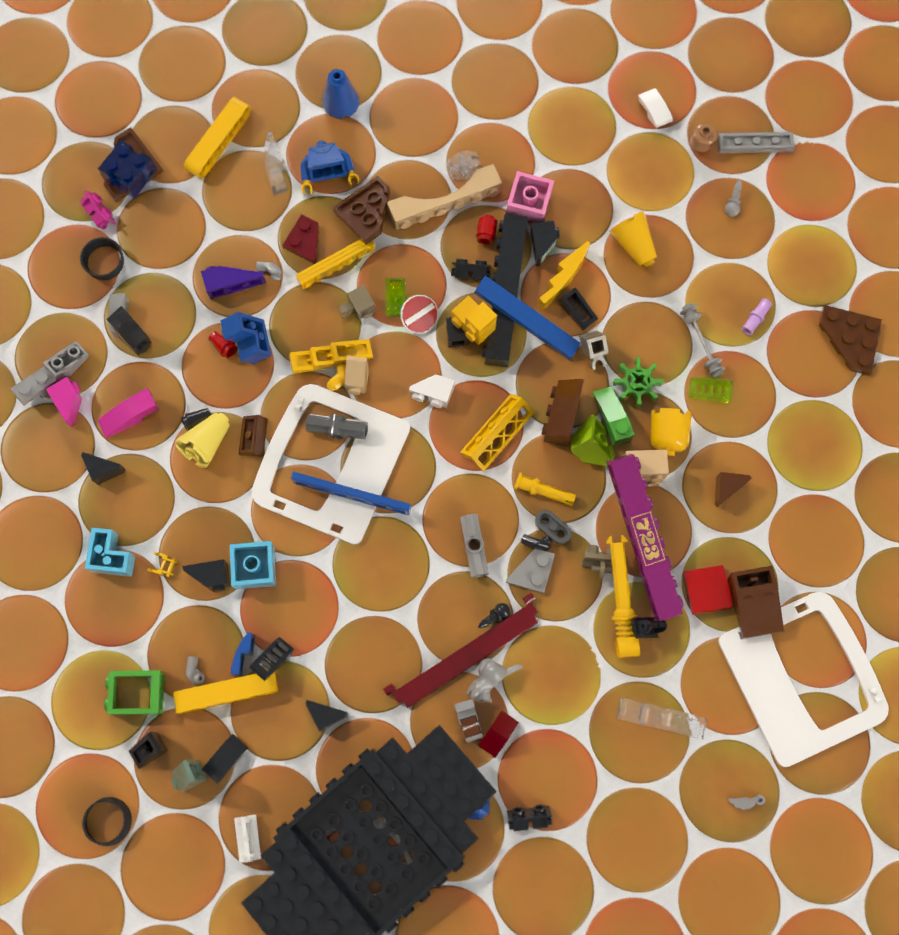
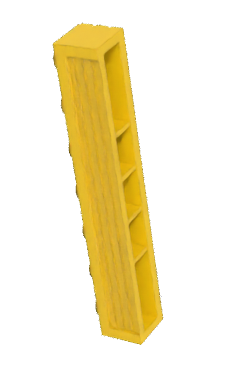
M358 240L296 274V278L303 289L308 288L313 283L321 281L322 278L332 275L333 272L341 270L344 266L352 264L357 259L363 258L364 255L372 253L376 249L375 243L372 240L365 245L361 240Z

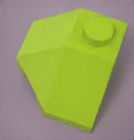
M594 414L590 415L572 436L571 451L582 462L607 466L606 461L614 459L615 452L612 445L608 446V441L605 437L607 435L605 427Z

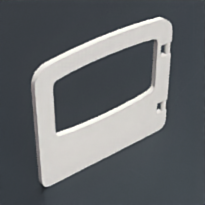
M304 385L295 394L271 439L252 488V497L256 504L262 508L339 538L347 543L359 544L365 535L376 507L330 494L319 511H314L271 493V486L279 463L300 419L308 406L315 402L360 421L368 422V433L365 440L354 439L350 453L336 483L382 496L410 432V425L403 419L318 385ZM276 500L286 504L284 510L274 507ZM333 524L343 527L341 534L331 530Z
M822 592L812 593L781 607L783 625L813 611L820 612L847 656L868 704L865 711L825 730L818 729L801 702L781 662L771 634L741 640L738 634L741 632L740 627H737L722 634L718 639L722 653L776 762L781 767H789L882 723L888 715L887 701L858 639L833 598ZM805 603L807 610L798 613L795 607Z

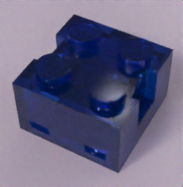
M120 140L99 166L98 170L105 181L135 199L157 171V168L152 158L144 153H135L131 145Z

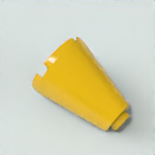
M643 211L633 215L628 220L625 219L610 230L611 235L639 266L644 265L647 268L655 263L654 259L657 255Z

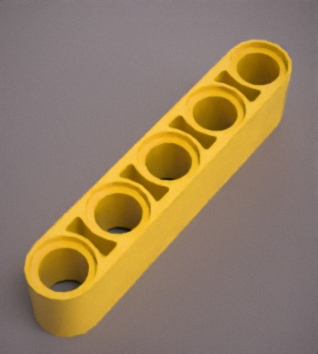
M236 97L231 98L187 157L184 169L200 179L204 178L250 116L251 106Z
M274 672L266 681L257 674L176 691L173 692L176 714H182L269 695L279 691Z

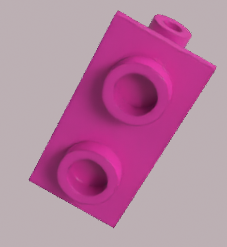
M84 191L86 196L81 199V205L89 215L95 212L91 219L96 226L104 230L108 227L107 224L109 222L116 224L112 217L113 213L102 203L103 199L95 192Z

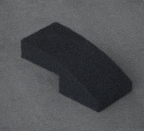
M232 734L201 770L218 784L249 747Z

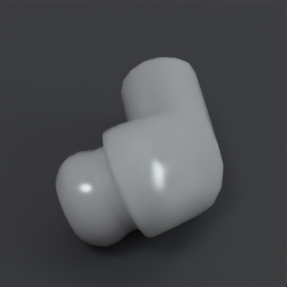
M257 262V271L271 273L272 280L281 279L282 270L275 263Z
M188 656L185 675L193 685L201 686L206 679L197 669L199 658Z

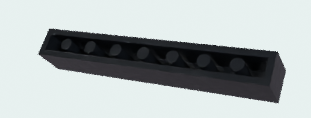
M505 214L504 221L500 220L499 232H502V237L497 239L496 249L500 250L499 256L495 255L494 267H497V274L493 273L492 280L517 297L528 216ZM492 306V311L497 315L496 330L486 338L488 342L487 346H483L482 358H485V365L508 367L514 321Z

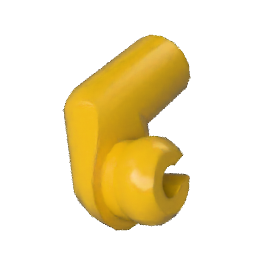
M346 364L337 365V374L327 383V388L330 391L338 390L345 384Z

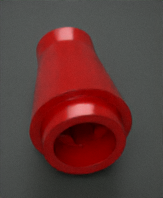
M217 331L210 334L209 341L222 357L231 358L236 353L237 346L235 342L224 339L223 335Z

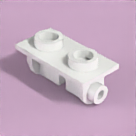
M256 814L234 818L239 862L261 859Z

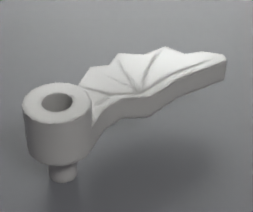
M758 794L750 799L747 797L728 798V801L734 804L735 808L745 810L746 808L751 809L755 803L763 805L765 798L762 794Z

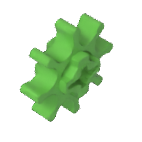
M640 357L635 359L634 369H628L624 363H621L619 370L625 374V378H615L613 381V386L621 385L625 388V393L621 394L620 401H624L625 397L629 395L634 396L637 408L642 404V396H648L652 401H656L658 395L652 391L651 387L655 385L662 386L664 382L663 379L657 380L651 376V372L656 369L657 365L653 363L651 368L643 369L640 366Z

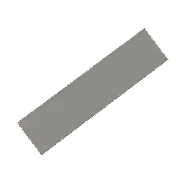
M793 132L718 133L717 136L719 153L793 152L795 149Z

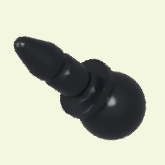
M506 603L497 604L495 609L490 610V615L480 622L478 628H485L493 622L499 623L501 619L508 618L511 612L510 607Z

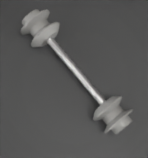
M693 303L687 304L682 307L680 315H685L684 323H693L709 358V361L704 365L705 369L710 370L707 376L717 378L724 374L723 371L726 367H721V358L712 357L696 322L702 315V313L696 312L698 305H693Z

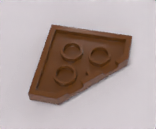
M131 127L117 135L114 139L113 154L110 156L109 171L104 182L106 190L115 202H118L164 172ZM133 154L142 161L140 163H137L130 157ZM116 175H118L119 177L124 179L125 182L122 184L114 178Z
M377 176L332 207L334 213L365 245L382 233L390 194L389 186Z
M824 305L821 311L819 327L831 339L830 343L837 353L842 355L848 369L866 375L872 373L882 319Z

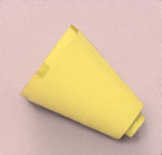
M222 413L212 414L177 438L175 441L177 442V449L189 461L191 459L196 460L197 463L195 465L198 467L207 468L230 426L228 423L229 419Z

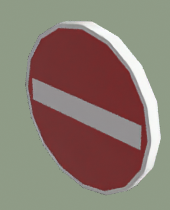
M414 295L404 302L400 318L407 330L416 334H423L435 326L438 320V308L431 298L425 295Z

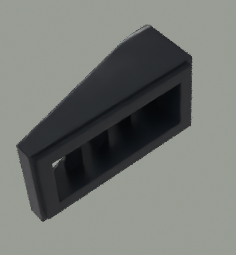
M576 287L557 300L582 330L598 319ZM573 297L574 301L569 303L568 300ZM578 303L580 306L574 310L572 306ZM583 309L585 312L578 316L577 312ZM588 315L590 318L583 322L581 319Z
M278 637L249 668L266 681L290 658L294 649L282 638ZM260 663H261L262 665H264V666L268 669V671H267L266 669H264V668L260 665Z

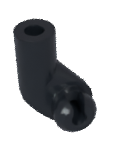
M524 534L521 538V544L547 551L551 548L552 540L547 536L539 540Z

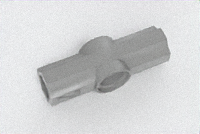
M478 514L462 516L460 520L471 578L489 575ZM476 541L479 543L480 548L472 550L469 548V543Z

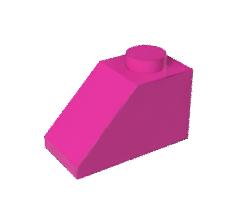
M66 377L46 390L64 421L72 427L75 424L82 397L79 394L81 389L77 382H72Z

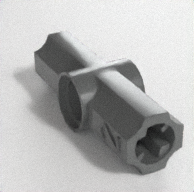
M309 414L306 418L307 432L326 434L336 439L349 437L364 440L368 433L367 421L347 419L336 414H332L330 417Z

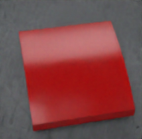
M723 565L683 571L682 576L687 589V599L692 615L733 608L730 587Z

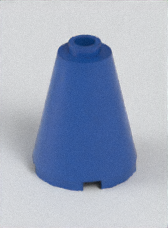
M335 69L328 74L322 104L328 115L338 119H343V117L348 115L350 117L357 111L359 96L346 73L340 69Z

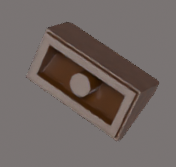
M261 415L243 416L238 455L256 457L264 455L267 418Z

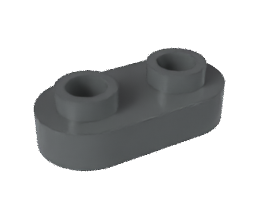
M542 510L536 515V527L553 542L562 545L569 541L572 534L570 527L549 510ZM546 518L549 523L544 525L541 520ZM557 532H563L564 537L559 538L557 536Z

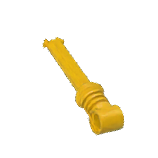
M621 535V542L612 543V536H609L606 544H610L616 601V610L611 618L618 625L615 626V630H618L616 635H619L615 638L618 658L640 656L639 639H636L632 630V618H637V614L634 613L630 603L624 542L628 541L624 535Z

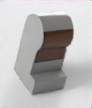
M473 699L454 704L466 743L483 738Z

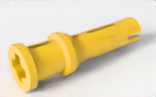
M519 472L514 486L516 490L519 488L530 492V495H542L571 507L576 497V494L541 483L538 478L532 479L524 476L522 472Z

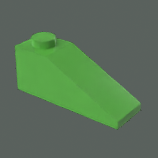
M612 386L594 391L592 394L612 447L631 442L635 434L629 418Z

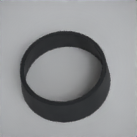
M99 237L89 241L83 247L80 254V263L83 269L92 277L98 280H109L116 277L123 269L124 256L120 245L116 241L107 237ZM108 246L115 248L121 254L118 266L110 273L97 275L90 272L88 259L97 248Z
M105 797L94 802L86 810L82 821L83 831L86 837L93 843L101 846H112L121 842L129 833L132 815L129 807L122 800L115 797ZM100 802H111L117 805L124 817V824L120 834L109 842H97L91 837L87 829L88 814L92 807Z

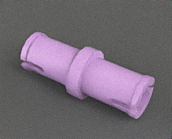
M761 299L756 309L750 312L749 319L741 329L744 334L751 336L756 327L764 321L765 314L772 307V303L768 299Z

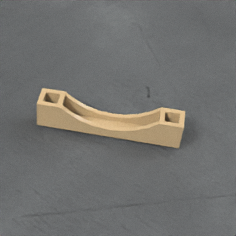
M494 164L477 169L464 186L447 196L436 199H417L403 196L387 202L388 212L396 230L406 229L414 223H423L431 217L442 216L447 211L459 210L464 205L478 203L486 197H494L501 192L502 181Z

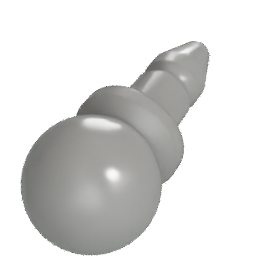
M741 180L737 181L732 198H728L729 203L725 206V213L729 217H735L740 212L739 204H741V201L738 199L742 190Z

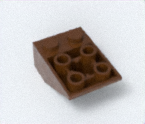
M773 566L732 572L728 577V583L742 638L784 632L779 591Z

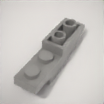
M75 341L43 362L44 367L10 388L11 392L23 406L38 396L43 398L48 394L46 390L48 387L66 377L69 378L89 355Z

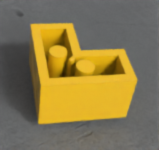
M467 296L451 311V321L457 328L461 327L466 332L465 335L471 342L475 341L479 345L496 330L497 315L484 302L478 305L470 296Z

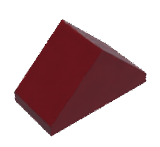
M501 710L478 746L496 758L519 722Z

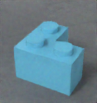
M92 528L84 569L92 573L132 577L135 556L130 552L116 551L119 534L115 531Z

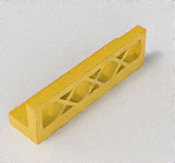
M510 394L461 450V454L472 460L481 471H485L534 414L533 410L522 397ZM523 407L526 414L518 419V411ZM512 422V430L509 433H505L506 425ZM496 437H500L499 445L496 448H492L493 440ZM483 452H487V459L481 463L478 459Z

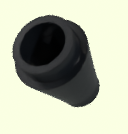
M208 408L184 414L185 416L181 418L185 429L189 431L212 414Z

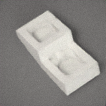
M656 89L638 95L639 102L647 111L648 119L656 128L673 121L666 103Z

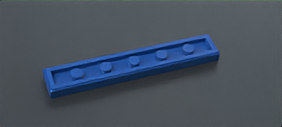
M486 275L474 291L480 298L568 360L573 358L581 344L579 341Z
M294 471L292 473L291 479L296 485L404 515H410L411 504Z

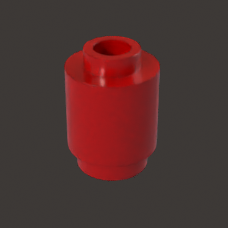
M484 215L479 218L476 232L478 243L490 245L495 240L498 221L494 216Z

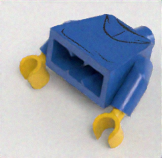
M317 142L316 146L309 148L308 155L304 157L300 164L301 179L304 181L301 191L304 196L306 188H310L311 195L314 193L309 180L312 183L347 176L346 173H348V185L352 187L351 179H355L357 185L359 184V176L353 172L355 169L350 155L344 150L338 149L335 143Z

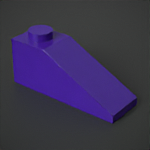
M211 266L201 271L210 300L266 284L263 272L224 266Z

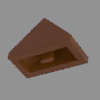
M720 472L716 477L715 505L717 507L748 483L752 477L744 474Z

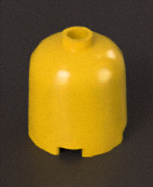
M660 408L659 413L656 410H652L650 440L653 448L656 450H667V456H675V453L684 451L689 444L692 412L686 411V414H682L680 409Z

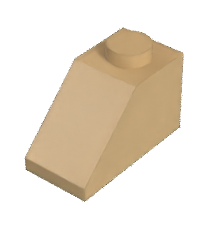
M347 356L345 371L346 391L354 395L366 393L369 376L367 358Z

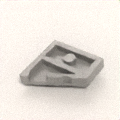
M534 549L507 578L506 583L544 594L555 554Z

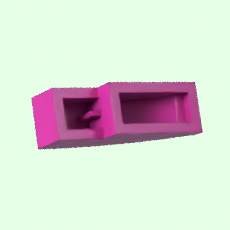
M146 388L115 406L103 415L98 422L105 437L109 438L142 422L143 417L158 411L159 408L151 392Z

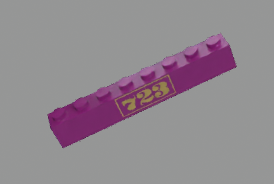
M628 454L606 461L654 618L658 621H663L683 614L681 607L684 604L681 596L677 595L676 587H678L677 581L671 575L669 569L672 567L671 561L664 553L665 542L663 537L659 536L657 530L659 522L655 516L653 517L651 510L653 509V503L651 498L647 497L645 491L647 483L645 478L641 477L639 471L641 464L638 457H635L634 454Z

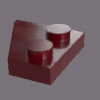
M301 214L284 241L283 248L316 264L318 222Z

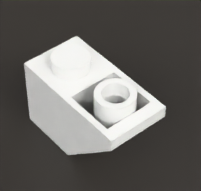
M433 375L411 385L409 394L416 401L423 402L424 400L430 402L436 408H447L455 387V381L439 375Z

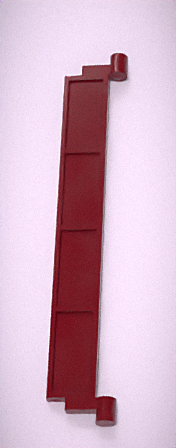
M530 593L522 598L527 606L396 690L392 683L385 687L383 690L388 696L392 693L398 704L403 701L406 707L409 708L536 625L538 621L534 615L538 612L532 604L536 600L533 594Z

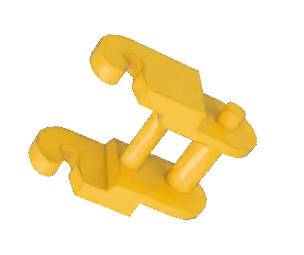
M154 551V555L162 557V565L160 569L152 570L147 568V571L161 576L166 574V577H169V575L173 576L171 573L173 566L178 564L175 558L171 560L168 555ZM166 561L170 562L168 570L164 571L163 568Z

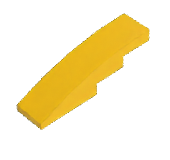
M588 241L558 264V274L549 280L547 287L549 291L539 298L538 306L542 311L559 297L580 269L590 247Z
M369 339L332 342L330 346L311 347L309 351L290 352L289 359L293 374L334 368L338 364H346L347 356L367 358L369 360L373 358Z

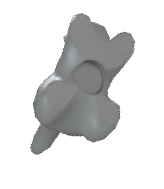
M489 658L482 660L477 668L479 678L470 684L467 695L477 702L487 701L492 703L490 698L491 689L501 682L505 676L521 670L523 666L513 665L506 669Z

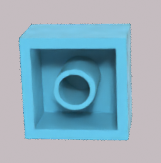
M272 541L230 544L231 586L234 589L277 586L275 545Z

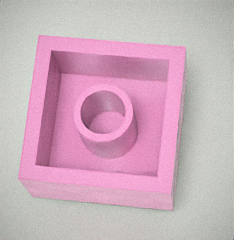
M517 171L508 200L506 214L528 216L527 221L534 223L544 222L554 180Z

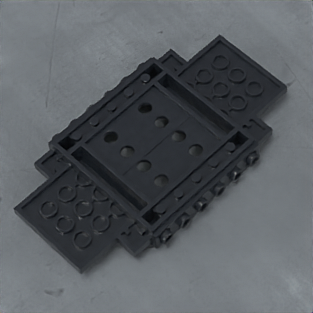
M438 725L408 753L394 737L378 751L375 748L371 751L367 748L358 756L360 760L355 765L350 763L342 770L344 774L338 780L333 778L325 785L327 790L323 794L316 793L309 800L311 804L305 810L301 807L292 815L294 819L289 824L284 822L275 830L278 833L273 837L276 842L261 855L274 874L241 902L266 935H382L385 931L389 934L398 925L396 921L401 916L406 918L415 910L413 907L418 901L423 903L431 895L430 890L435 885L439 888L448 880L446 875L450 871L457 872L465 864L463 862L465 859L463 853L479 839L465 820L497 791L441 725ZM364 799H368L372 803V809L369 812H363L360 809V802ZM377 816H382L386 820V826L383 829H377L374 826V819ZM330 829H336L339 832V838L335 842H331L327 838V832ZM392 833H396L400 837V843L397 846H391L388 843V836ZM344 846H350L353 849V856L349 859H345L341 855V849ZM410 850L414 853L415 858L412 863H405L402 860L404 851ZM358 863H363L367 866V873L364 876H359L355 872V866ZM377 880L381 883V891L379 893H372L370 891L369 884L371 881Z

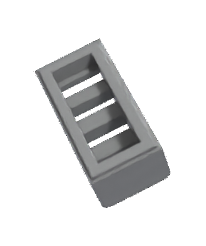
M125 293L109 295L110 315L120 306L127 311L129 299ZM110 326V331L112 332L114 337L119 338V336Z

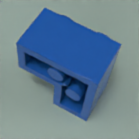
M237 312L220 321L224 339L237 342L241 361L255 364L271 356L264 319Z

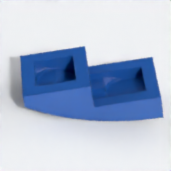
M247 632L236 650L230 673L233 676H242L244 655L253 656L255 639L253 633Z

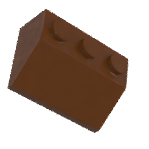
M584 379L558 380L557 387H552L550 397L554 398L552 405L548 404L546 416H549L548 424L544 423L541 433L545 435L544 442L567 447Z

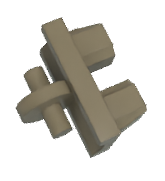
M589 544L587 551L584 553L582 567L591 568L592 572H598V578L602 579L604 573L612 574L610 547L606 549V554L599 553L597 545Z

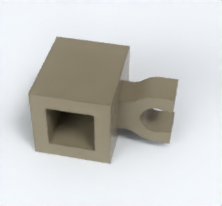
M365 285L347 293L349 303L338 307L342 318L355 312L358 320L362 318L367 319L376 312L375 303Z
M594 331L579 336L582 353L590 358V368L592 370L596 369L595 363L600 360L601 366H607L606 360L602 357V355L609 354L605 334Z

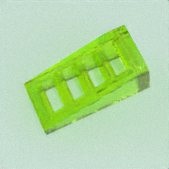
M691 378L689 398L728 403L732 395L733 380ZM697 384H700V393H696ZM705 385H708V393H704ZM713 386H716V394L713 393ZM722 387L725 388L724 394H721Z

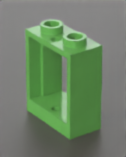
M161 670L109 671V676L105 680L108 698H105L104 709L107 711V714L163 715L165 672ZM117 677H151L150 708L116 709Z

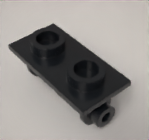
M456 259V262H452L456 267L452 268L451 276H455V278L468 279L469 272H473L472 279L482 280L485 275L490 278V271H486V268L491 267V265H487V261L476 260L475 264H468L467 259Z
M654 617L632 618V630L636 639L659 638L658 633L664 632L667 629L665 620L655 621Z
M536 805L533 808L525 809L516 807L507 811L509 830H514V832L529 830L528 822H532L533 829L548 828V825H552V813L549 806Z

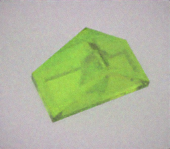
M385 278L386 316H401V308L406 301L405 278Z

